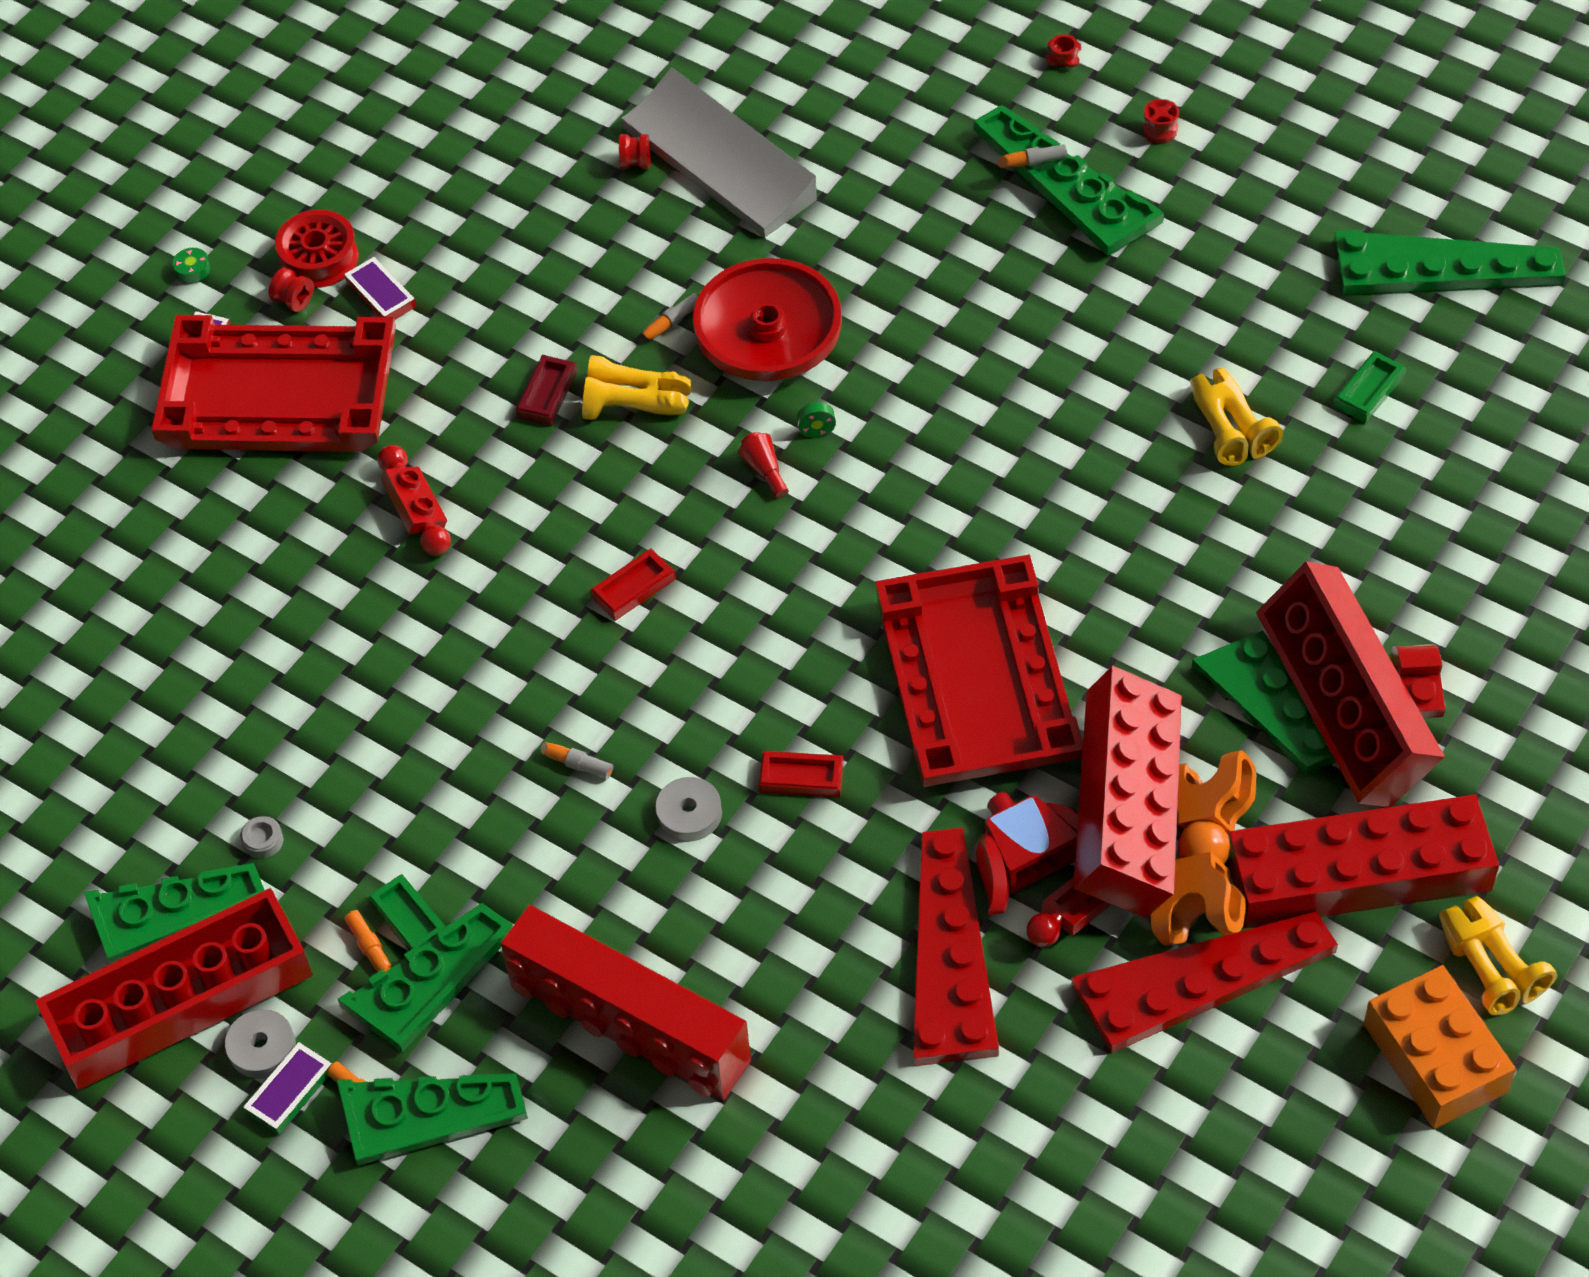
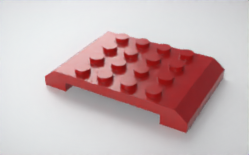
M175 315L151 430L154 439L175 449L362 452L378 443L396 330L394 317H357L356 326L215 325L212 315Z
M1030 554L875 581L880 618L919 777L924 787L1082 759L1083 740L1076 716H1072L1039 599V585Z

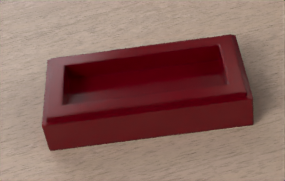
M541 355L516 408L517 418L552 426L578 371L577 362Z

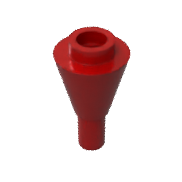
M753 432L744 437L737 454L763 480H766L775 498L779 499L787 495L789 490L779 474V466L771 435Z

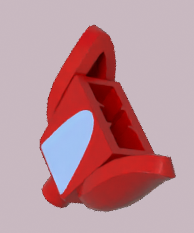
M1001 792L989 800L987 808L992 813V816L988 817L985 821L986 833L979 838L975 853L979 874L988 897L989 916L1005 913L1009 901V892L1013 894L1075 862L1078 829L1077 811L1062 804L1044 803L1038 796H1030L1015 804L1006 792Z

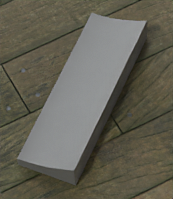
M672 67L648 96L621 118L623 129L635 138H638L641 134H649L650 150L764 238L817 200L816 175Z

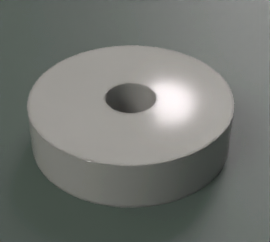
M696 777L679 778L667 784L660 791L656 800L657 820L661 829L668 836L680 841H697L710 835L718 827L722 817L721 799L716 788L709 782ZM688 806L695 808L691 812L683 811Z
M266 1009L254 1010L240 1016L230 1026L225 1038V1049L232 1066L240 1074L250 1078L269 1077L296 1046L295 1035L288 1020L283 1015ZM260 1040L267 1041V1043L262 1047H254V1045Z

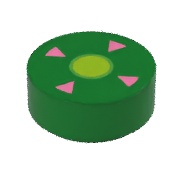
M183 249L173 259L175 274L183 282H199L210 273L211 265L209 258L202 249Z
M823 402L807 404L797 414L799 431L809 438L824 437L830 434L836 426L833 408Z

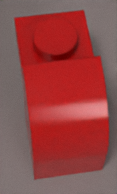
M1435 644L1393 646L1389 658L1422 717H1444L1446 708L1440 675L1443 665L1438 647Z

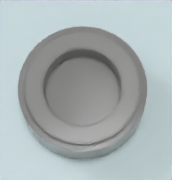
M260 816L249 820L243 826L240 833V839L245 852L254 858L264 859L271 857L283 845L284 838L280 825L271 817Z

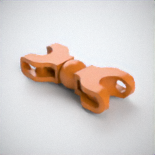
M1243 750L1222 755L1217 772L1210 780L1204 783L1187 763L1179 764L1177 811L1179 812L1178 824L1184 831L1178 841L1180 859L1175 860L1174 895L1151 914L1152 931L1164 946L1185 942L1192 923L1199 915L1206 913L1210 924L1223 935L1237 933L1243 927L1246 899L1240 890L1230 883L1231 871L1225 866L1231 852L1229 832L1235 830L1236 822L1250 808L1256 795V768Z

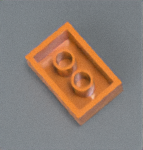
M1444 965L1369 1000L1363 1025L1433 1129L1509 1093L1516 1071L1515 1066Z

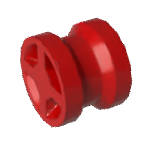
M1155 99L1147 103L1144 107L1143 116L1145 120L1142 130L1144 137L1154 144H1165L1174 140L1178 131V106L1167 99Z
M620 134V170L629 169L631 166H639L641 169L650 168L649 134H641L638 138H631L628 134Z
M281 268L274 274L270 282L268 295L272 301L286 303L290 310L300 312L310 302L314 292V284L306 276L297 277L293 270Z

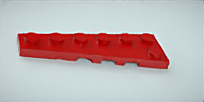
M963 827L922 832L914 1066L999 1057V1044Z
M1317 911L1077 975L1072 978L1071 986L1112 1054L1337 952L1338 943Z

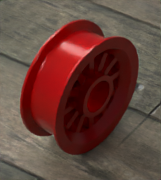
M317 209L299 213L288 219L280 227L275 238V247L280 257L281 268L293 270L297 277L306 276L313 281L314 288L328 287L345 279L344 274L354 269L358 262L359 253L354 241L353 227L344 216L334 211Z

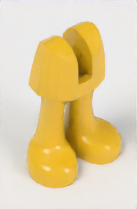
M1477 895L1463 902L1464 912L1458 906H1452L1439 913L1440 922L1453 955L1458 957L1466 955L1479 975L1485 988L1482 995V1004L1491 1015H1502L1511 1012L1517 1006L1519 999L1524 1004L1534 1001L1555 982L1557 973L1551 964L1537 962L1528 966L1520 959L1503 932L1506 923ZM1485 947L1489 948L1509 978L1501 977L1484 949Z

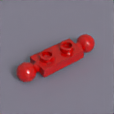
M385 446L378 454V465L383 471L381 481L409 534L422 533L420 544L427 554L431 556L443 555L451 545L450 534L445 529L447 523L446 516L419 466L406 467L408 456L400 446Z
M1073 877L1043 901V913L1034 915L1027 923V936L1036 946H1051L1059 938L1060 927L1073 936L1112 904L1074 889Z

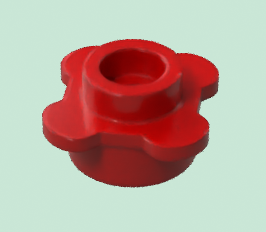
M1061 34L1048 42L1049 54L1045 56L1047 64L1061 67H1075L1079 64L1080 59L1077 55L1081 51L1082 45L1074 37Z

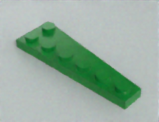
M1003 105L974 120V131L1001 156L1022 152L1029 148H1045L1060 145L1059 142L1041 133L1038 128ZM1067 153V159L1043 162L1041 165L1030 167L1027 165L1013 167L1107 256L1161 225L1164 221V212L1131 190L1125 192L1116 186L1114 179L1106 173L1098 174L1087 167V161L1079 155L1074 157Z
M1359 230L1335 231L1334 247L1342 295L1564 285L1566 278L1561 250L1557 247L1364 233Z

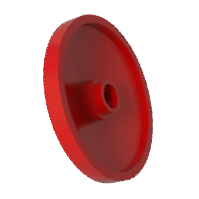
M761 258L735 264L713 277L702 289L696 300L693 322L695 337L700 350L716 367L743 379L776 381L809 371L831 353L841 333L842 314L840 300L834 287L819 272L792 260Z

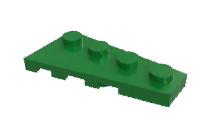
M1263 630L1192 659L1191 668L1200 677L1205 675L1215 685V691L1225 700L1230 699L1243 711V717L1253 726L1258 725L1270 736L1269 741L1305 775L1336 763L1276 649Z
M254 863L203 871L200 872L199 877L180 880L178 876L161 879L159 884L138 887L136 883L119 886V891L100 894L99 890L84 892L105 953L111 964L248 899L265 889Z
M480 903L438 931L437 938L422 948L417 945L404 954V960L386 972L381 969L368 978V984L353 994L351 991H348L337 999L343 1010L403 1053L500 950L501 942L511 930L513 924L485 904Z
M516 1073L460 1075L459 1078L437 1079L436 1076L419 1077V1080L393 1081V1078H375L374 1082H353V1079L337 1080L358 1166L528 1119Z

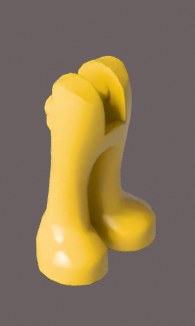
M591 355L588 364V376L584 386L582 419L594 420L599 416L604 406L610 405L631 407L662 415L685 414L689 404L687 396L691 392V380L685 376L678 375L676 372L666 371L662 373L639 370L614 364L601 356Z
M1216 368L1213 370L1214 385H1211L1202 373L1190 379L1194 401L1208 420L1216 437L1213 449L1219 462L1229 466L1240 465L1247 459L1248 450L1253 459H1259L1275 449L1281 442L1283 429L1279 423L1270 417L1259 421L1255 418L1239 385L1226 369ZM1224 411H1228L1232 415L1240 431L1234 429Z

